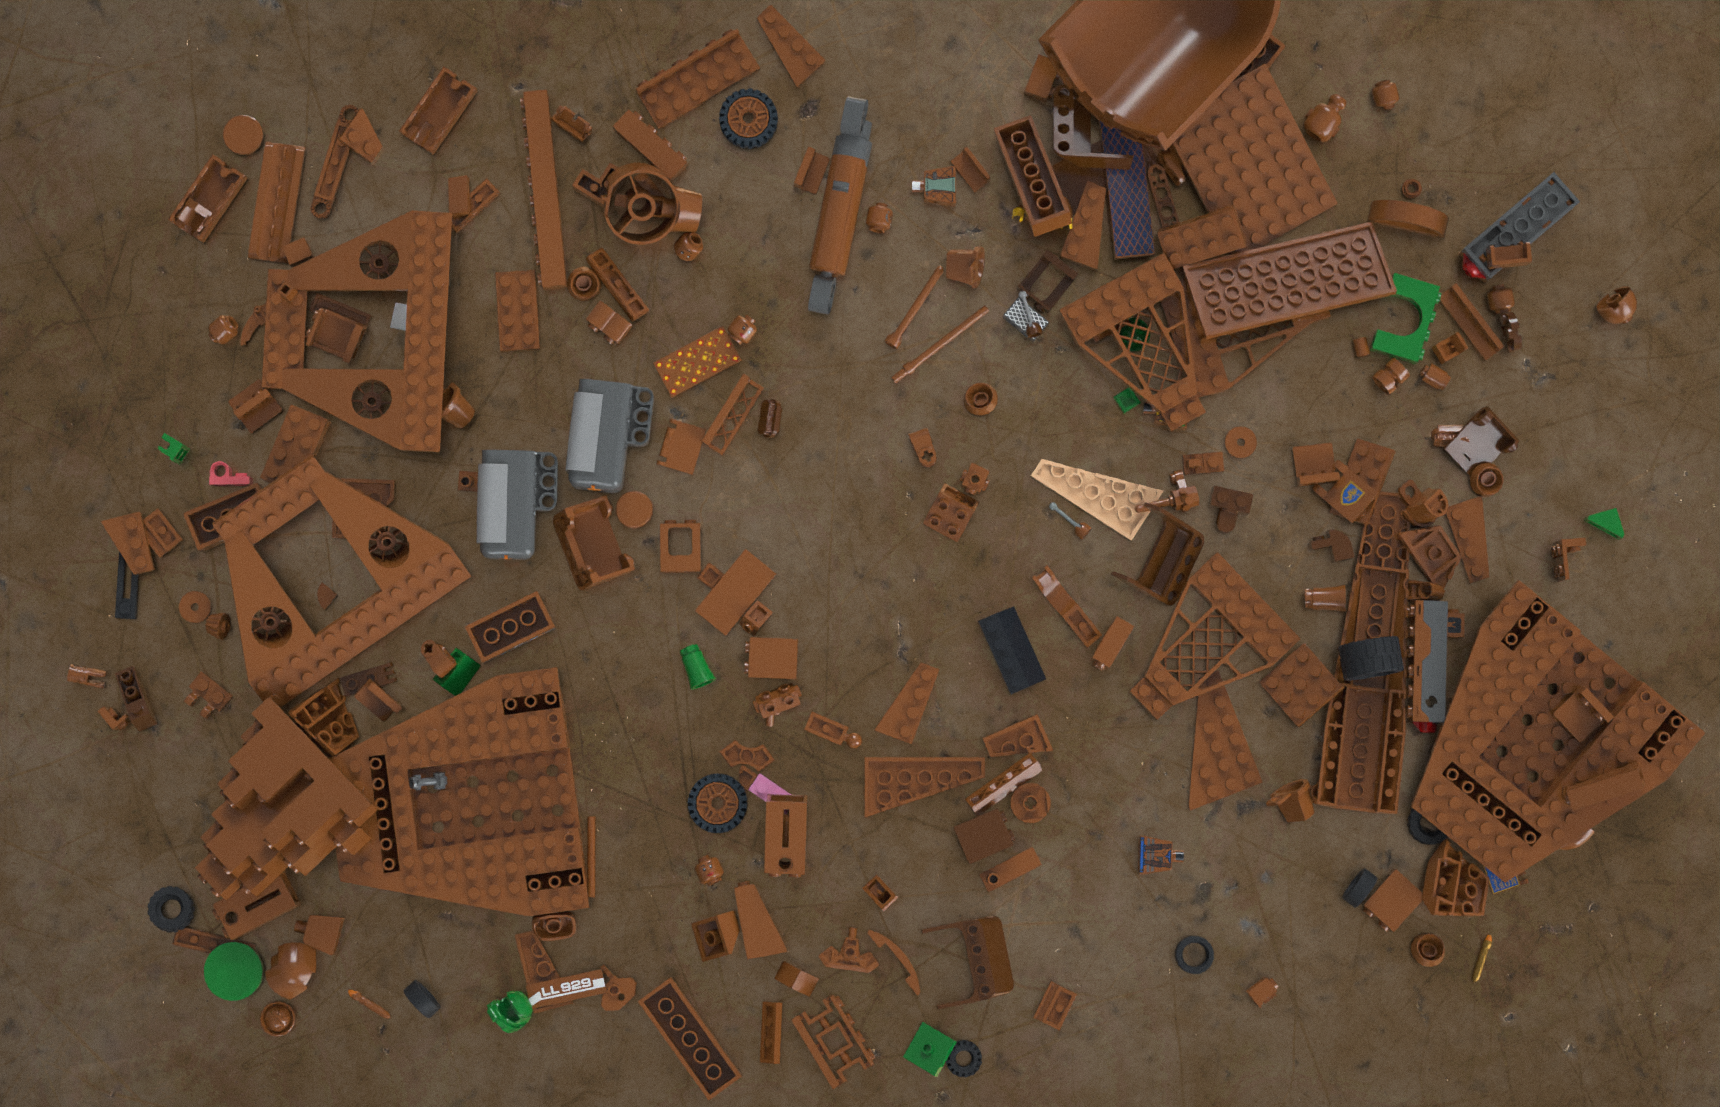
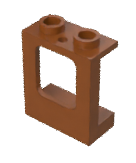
M664 520V524H660L661 573H701V524L696 523V520H684V523H676V520ZM670 528L692 529V553L690 555L669 554L668 530Z

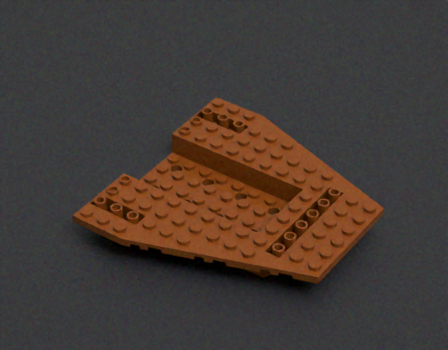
M1520 580L1516 581L1478 629L1477 637L1471 647L1467 663L1456 686L1444 723L1441 725L1431 751L1429 762L1426 764L1424 775L1411 803L1413 809L1505 883L1665 782L1705 734L1702 729L1644 682L1637 680L1583 636L1580 629ZM1576 652H1581L1583 655V660L1580 663H1575L1573 660V655ZM1608 677L1614 680L1611 688L1604 686V680ZM1551 683L1557 685L1558 689L1555 694H1549L1547 690ZM1583 686L1589 689L1614 718L1609 723L1603 721L1582 742H1578L1553 715V712L1576 690ZM1526 714L1532 717V722L1529 725L1522 723V718ZM1559 739L1562 741L1563 746L1560 750L1556 751L1553 749V743ZM1502 745L1506 747L1507 752L1504 756L1500 757L1497 755L1496 750ZM1639 761L1645 778L1644 789L1573 810L1571 805H1567L1564 794H1567V787ZM1530 771H1536L1537 779L1533 782L1527 779Z
M557 667L497 675L329 758L377 809L360 826L372 839L355 855L349 851L345 853L336 846L340 882L524 916L590 908L586 863L566 713ZM550 765H556L558 767L557 775L549 776L547 768ZM511 770H515L518 773V779L515 782H510L507 778V774ZM433 772H445V776H447L446 788L438 789L436 793L429 792L428 786H421V790L416 791L411 789L409 785V779L414 777V775L428 778L433 777ZM471 776H476L479 780L478 785L474 788L468 785V779ZM557 804L561 805L564 809L561 816H555L552 812L553 807ZM516 810H520L524 814V818L520 822H516L513 819V813ZM481 816L484 823L481 827L473 825L474 817ZM437 821L442 822L444 825L441 833H436L433 830V825Z

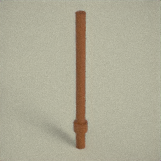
M984 305L913 361H908L904 364L903 368L891 377L893 382L896 384L906 375H911L915 372V368L987 314L989 309Z

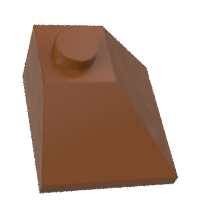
M734 910L691 923L702 962L732 954L740 931Z

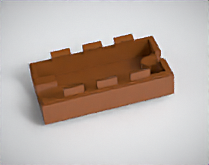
M444 66L399 130L400 134L432 155L435 154L478 92L476 87L464 79L459 82L457 80L458 76Z
M213 154L168 219L171 223L203 244L248 179L233 167L230 170L227 169V163ZM189 198L213 213L207 218L200 232H197L177 218Z

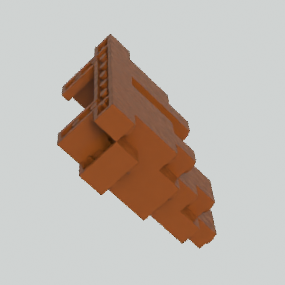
M270 697L251 713L256 720L240 736L245 743L228 760L233 766L230 769L231 771L217 783L222 789L219 793L225 798V802L211 814L216 821L200 837L205 842L203 846L209 853L195 867L199 872L197 877L204 884L209 883L212 886L209 890L217 898L221 896L225 900L240 887L248 895L253 893L257 897L288 867L296 874L301 872L306 876L336 846L345 853L349 851L355 855L372 839L360 826L377 811L376 807Z

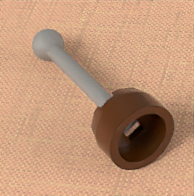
M1020 291L1019 297L1022 298L1029 324L1026 327L1027 337H1038L1043 334L1042 328L1037 322H1033L1026 300L1027 293Z

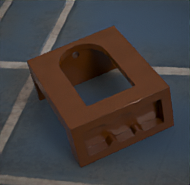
M1047 249L1022 283L1017 286V290L1019 292L1025 291L1027 293L1026 300L1030 299L1034 302L1033 306L1038 311L1049 313L1077 278L1078 273ZM1050 265L1063 275L1064 278L1049 297L1041 301L1031 293V287L1047 266Z

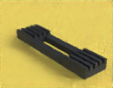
M119 552L115 618L136 619L139 574L134 575L132 572L130 599L123 598L126 561Z

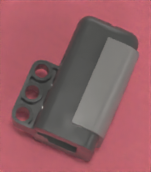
M579 379L578 392L574 393L565 468L568 479L575 489L612 494L618 493L623 489L628 446L644 447L650 440L654 395L649 388L637 387L627 383ZM642 393L650 394L648 402H641L639 400ZM644 412L648 414V419L645 422H639L637 420L639 413ZM638 432H643L646 434V438L644 441L638 442L635 440V435Z
M482 450V464H478L476 543L480 544V551L487 559L527 560L534 555L536 511H551L557 505L558 460L555 454L525 450ZM547 456L552 457L555 461L551 467H546L543 464V459ZM547 476L554 479V484L551 487H545L542 483L543 479ZM550 496L553 498L554 503L551 507L543 506L542 500L544 497Z

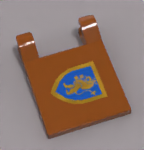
M1337 460L1334 466L1343 474L1340 480L1328 492L1319 484H1316L1312 489L1353 524L1379 493L1344 463Z

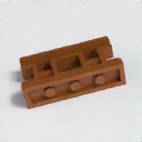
M831 994L822 1000L827 1007L825 1011L811 1019L806 1011H803L791 1020L832 1089H835L847 1081L842 1073L844 1070L857 1062L866 1070L875 1064L873 1059L876 1057L870 1048L866 1049L862 1042L865 1039L860 1031L856 1032L852 1025L855 1022L849 1013L845 1015L842 1010L844 1004L840 997H835ZM833 1002L847 1026L843 1027L840 1021L830 1026L825 1015L833 1011L829 1003ZM804 1018L808 1025L817 1020L823 1028V1031L815 1035L819 1043L816 1044L802 1021ZM838 1027L848 1044L831 1054L821 1037ZM851 1037H854L867 1059L866 1062L863 1061L861 1056L851 1061L846 1052L847 1049L854 1046L850 1039ZM826 1053L829 1060L838 1055L844 1063L842 1067L836 1070L840 1078L837 1079L823 1054Z

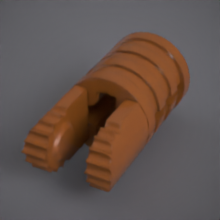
M71 664L68 670L67 681L104 688L105 683L103 681L91 679V676L105 677L106 671Z

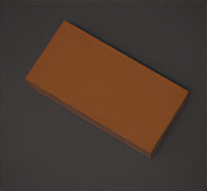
M467 175L448 178L449 213H452V217L470 214L469 177Z

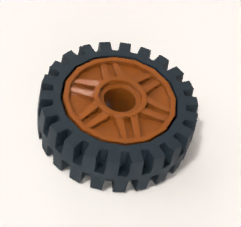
M748 88V90L740 89L738 92H733L731 96L729 95L726 101L723 102L719 113V123L724 136L729 142L743 149H753L754 147H761L762 144H766L773 137L777 129L778 114L773 101L765 93ZM746 115H752L754 120L751 123H746L743 118Z
M719 773L707 775L698 780L690 791L688 797L689 813L692 820L705 831L711 833L728 832L738 826L746 814L747 796L745 790L731 776ZM715 798L723 800V806L720 809H715L712 806V801Z

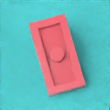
M222 461L213 463L210 468L209 485L250 486L253 484V478L247 476V473H235V476H232L231 467ZM225 467V474L219 477L217 475L218 468Z

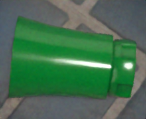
M697 644L687 646L679 651L689 680L690 690L704 687L716 680Z

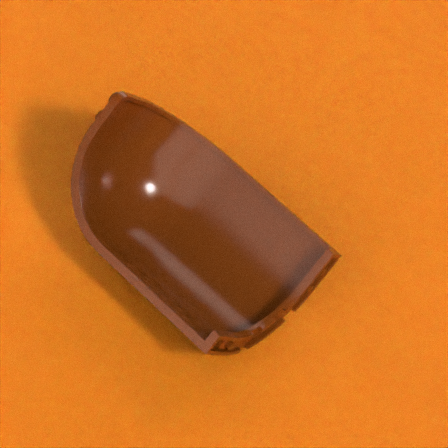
M1077 0L1038 41L1068 89L1073 88L1079 95L1076 99L1091 114L1109 128L1113 129L1116 127L1121 131L1122 136L1132 141L1166 151L1260 53L1275 26L1281 0Z

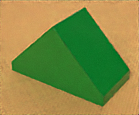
M1617 508L1589 515L1584 519L1588 524L1618 540L1622 539L1625 535Z

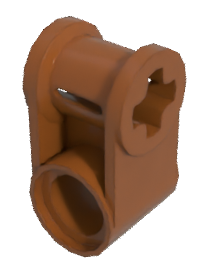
M927 427L908 434L920 464L926 468L934 466L937 457ZM928 453L929 456H932L930 462L924 459V454Z
M1408 580V601H1440L1444 596V589L1439 584Z
M426 640L422 644V655L434 673L440 678L447 675L457 665L456 660L443 645L437 644L433 640Z

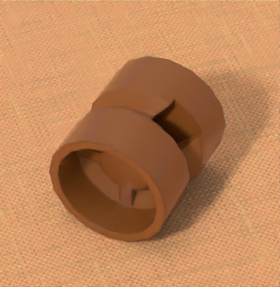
M1392 358L1384 365V370L1380 369L1372 376L1376 385L1387 395H1390L1398 388V383L1402 384L1410 377L1407 369L1395 358Z

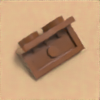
M258 379L228 401L236 417L243 422L250 433L255 432L283 411L267 388H262L261 379Z

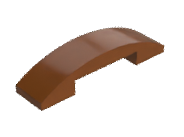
M869 929L867 933L880 948L886 943L910 973L904 980L918 996L920 994L919 981L907 956L889 938Z

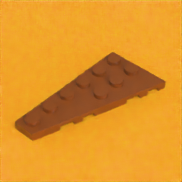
M865 757V817L985 778V757Z

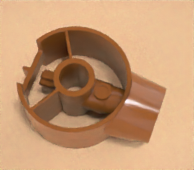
M646 163L625 164L614 170L607 177L606 195H601V199L605 200L604 209L601 212L610 229L620 239L632 244L646 245L661 240L669 232L697 231L702 211L701 193L672 185L668 177L661 170ZM650 173L662 178L670 187L672 199L652 195L645 188L635 186L631 174ZM628 176L632 188H629L625 195L616 194L614 198V205L626 207L627 211L613 225L608 217L612 188L620 180ZM636 199H647L646 205L643 208H632L633 202ZM651 217L666 218L657 228L641 234L624 232L633 219L646 221Z

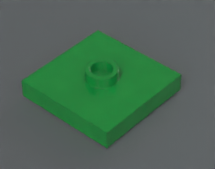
M922 1022L903 1058L933 1076L938 1077L957 1042Z

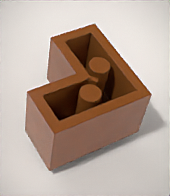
M609 163L600 179L582 169L572 187L576 192L604 208L605 200L601 199V195H606L607 177L618 167ZM628 176L620 180L615 187L613 186L610 205L628 179Z

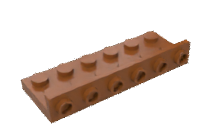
M738 29L726 31L719 40L713 39L709 41L702 50L696 49L692 51L687 59L683 61L681 59L677 60L671 65L670 69L666 71L663 69L654 75L655 78L650 81L646 79L637 85L636 93L658 129L663 128L760 70L759 65L740 36Z

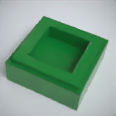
M1129 387L1113 397L1123 414L1141 403L1134 391Z

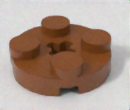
M1026 783L1013 792L1010 806L1017 819L1025 823H1036L1041 821L1049 812L1051 800L1043 787L1035 783ZM1028 797H1032V800L1036 801L1033 809L1025 806Z

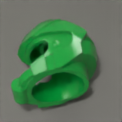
M521 991L506 992L507 996L505 998L493 1000L487 1005V1014L491 1020L496 1022L508 1034L520 1030L532 1017V1005L527 996Z

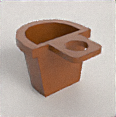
M976 246L974 249H950L946 260V278L972 285V288H977L984 272V248Z
M451 382L446 390L443 388L442 420L457 428H463L473 418L475 409L460 393V388Z
M1410 479L1398 489L1399 494L1407 504L1402 513L1413 526L1418 528L1428 527L1437 518L1445 515L1448 510V500L1440 488H1427L1421 493L1414 481ZM1408 486L1414 491L1411 498L1405 493Z
M1307 779L1295 780L1281 786L1270 794L1271 799L1266 802L1267 806L1278 805L1287 822L1306 821L1315 813L1308 790L1310 783Z

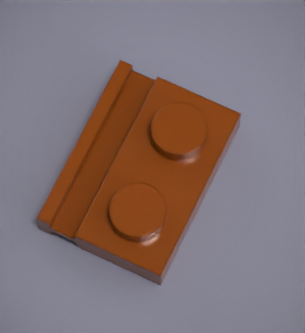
M159 508L143 519L148 543L160 558L183 541V538Z
M1051 981L1033 1018L1060 1031L1077 994Z

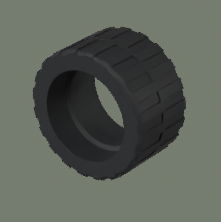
M1397 636L1366 639L1338 647L1345 681L1379 677L1404 670L1399 638Z

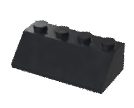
M1014 606L977 622L1009 695L1046 680Z

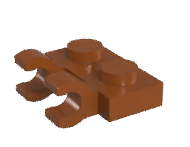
M201 671L190 684L189 688L193 691L185 698L184 702L192 707L201 696L208 704L199 714L208 719L215 709L221 712L233 696Z

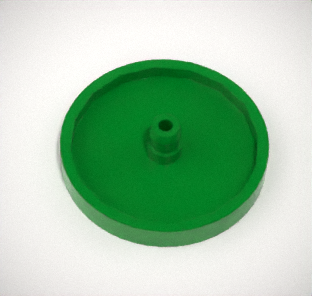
M228 942L219 945L209 954L204 965V978L208 988L217 997L228 1001H237L249 997L258 989L263 979L264 968L259 954L251 946L242 942Z

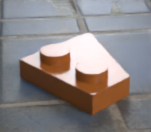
M362 108L356 112L338 138L339 141L369 163H372L383 147Z

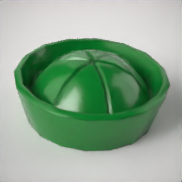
M1136 317L1129 318L1131 324L1135 323ZM1138 318L1137 325L1148 328L1147 323ZM1124 326L1121 328L1119 335L1130 338L1133 328ZM1135 329L1133 339L1144 342L1146 331ZM1150 333L1148 335L1146 343H1149ZM1122 339L1124 345L1127 348L1129 341ZM1132 342L1129 351H1139L1143 345Z

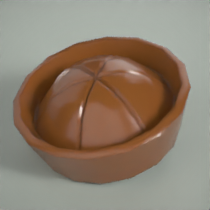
M579 267L573 270L567 280V289L570 295L580 301H589L595 298L602 286L600 278L589 267Z
M975 383L966 390L963 402L965 408L970 413L985 415L989 414L996 407L998 395L991 385Z
M1489 462L1478 465L1472 471L1470 477L1473 491L1482 497H1490L1498 493L1504 482L1500 468Z
M1425 932L1414 938L1411 944V952L1413 958L1419 964L1433 967L1442 962L1445 956V946L1439 936Z
M270 1002L261 1011V1027L271 1036H283L290 1032L294 1026V1011L285 1002Z

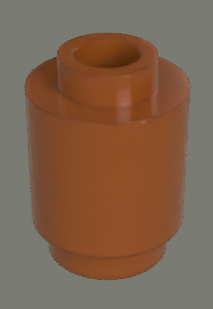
M1432 363L1429 365L1425 364L1420 372L1421 380L1437 390H1444L1451 379V376L1447 375L1448 372Z

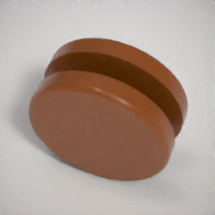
M630 491L623 494L616 503L617 518L627 528H642L650 522L653 516V506L650 499L639 491Z

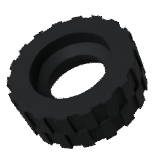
M1415 809L1410 810V815L1407 818V827H1409V833L1412 834L1415 840L1422 844L1435 845L1448 838L1439 829L1432 833L1424 831L1420 824L1422 815Z
M162 887L149 899L150 902L147 906L149 919L162 931L171 933L183 930L191 923L190 921L194 917V902L179 887ZM168 900H176L181 906L179 915L174 919L165 918L161 912L162 905Z

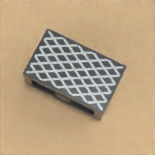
M1018 297L1004 313L1003 319L1033 343L1038 337H1027L1026 327L1029 324L1023 301ZM1028 305L1033 322H1037L1041 326L1042 331H1044L1049 321Z

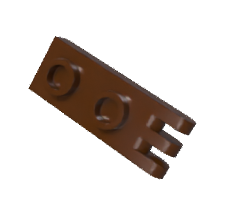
M392 662L341 677L340 681L345 697L355 695L369 678L379 687L397 682V677L388 678V676L395 674V670L386 672V668L393 666Z

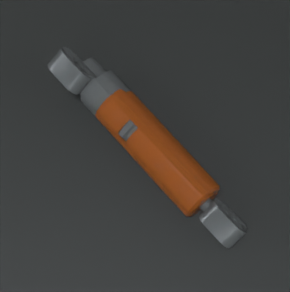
M846 98L840 126L841 134L836 136L809 264V268L812 271L821 273L820 275L816 274L813 279L808 310L812 312L830 313L836 289L835 277L846 274L872 143L869 141L872 123L866 120L868 111L867 99Z

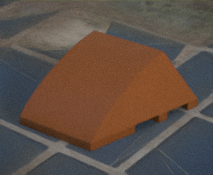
M339 678L317 690L288 711V714L303 732L321 749L332 756L338 754L359 737L352 714L347 711L345 705L346 697L341 694Z
M1447 839L1443 840L1427 864L1422 895L1424 904L1431 915L1484 916L1490 878L1475 864L1469 863L1463 858V854L1450 846L1451 843Z

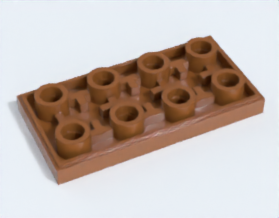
M745 549L697 607L695 612L727 636L777 574Z

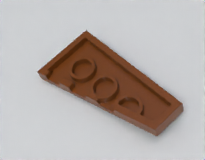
M771 4L757 17L758 23L771 42L796 88L802 85L825 63V59Z
M1482 496L1449 506L1445 513L1457 550L1462 556L1461 562L1469 584L1489 578Z
M921 662L874 731L912 745L939 669Z
M533 930L515 935L527 985L560 978L541 940ZM571 1000L534 1008L533 1011L535 1014L573 1004L574 1002Z

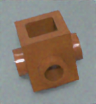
M971 463L969 470L964 469L960 481H963L962 487L965 488L964 491L971 495H975V493L980 494L981 490L986 491L990 480H987L990 471ZM976 478L978 482L973 483L971 479Z

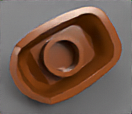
M563 911L535 915L532 918V930L543 941L570 938L576 932L575 917L572 912Z

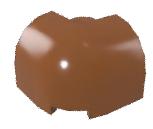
M293 942L278 946V953L271 957V969L265 972L270 988L276 994L289 1000L308 988L307 983L311 974L316 973V948L307 944Z

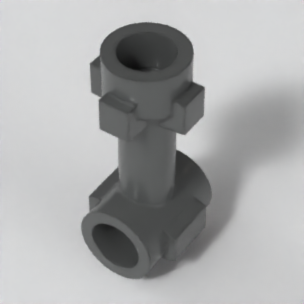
M433 772V777L428 778L414 775V777L409 779L410 788L416 791L421 790V786L433 785V789H445V784H447L445 772Z

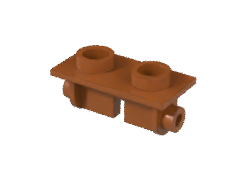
M560 105L556 110L557 113L550 119L581 142L592 134L593 127L590 126L591 124L580 116L574 120L573 118L576 113L566 106Z

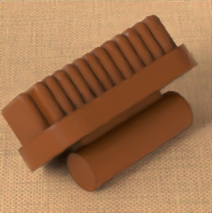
M1437 425V428L1431 432L1433 445L1445 447L1461 431L1463 425ZM1465 436V438L1463 437V438L1460 439V440H1463V441L1465 440V441L1469 442V439H1467V436Z

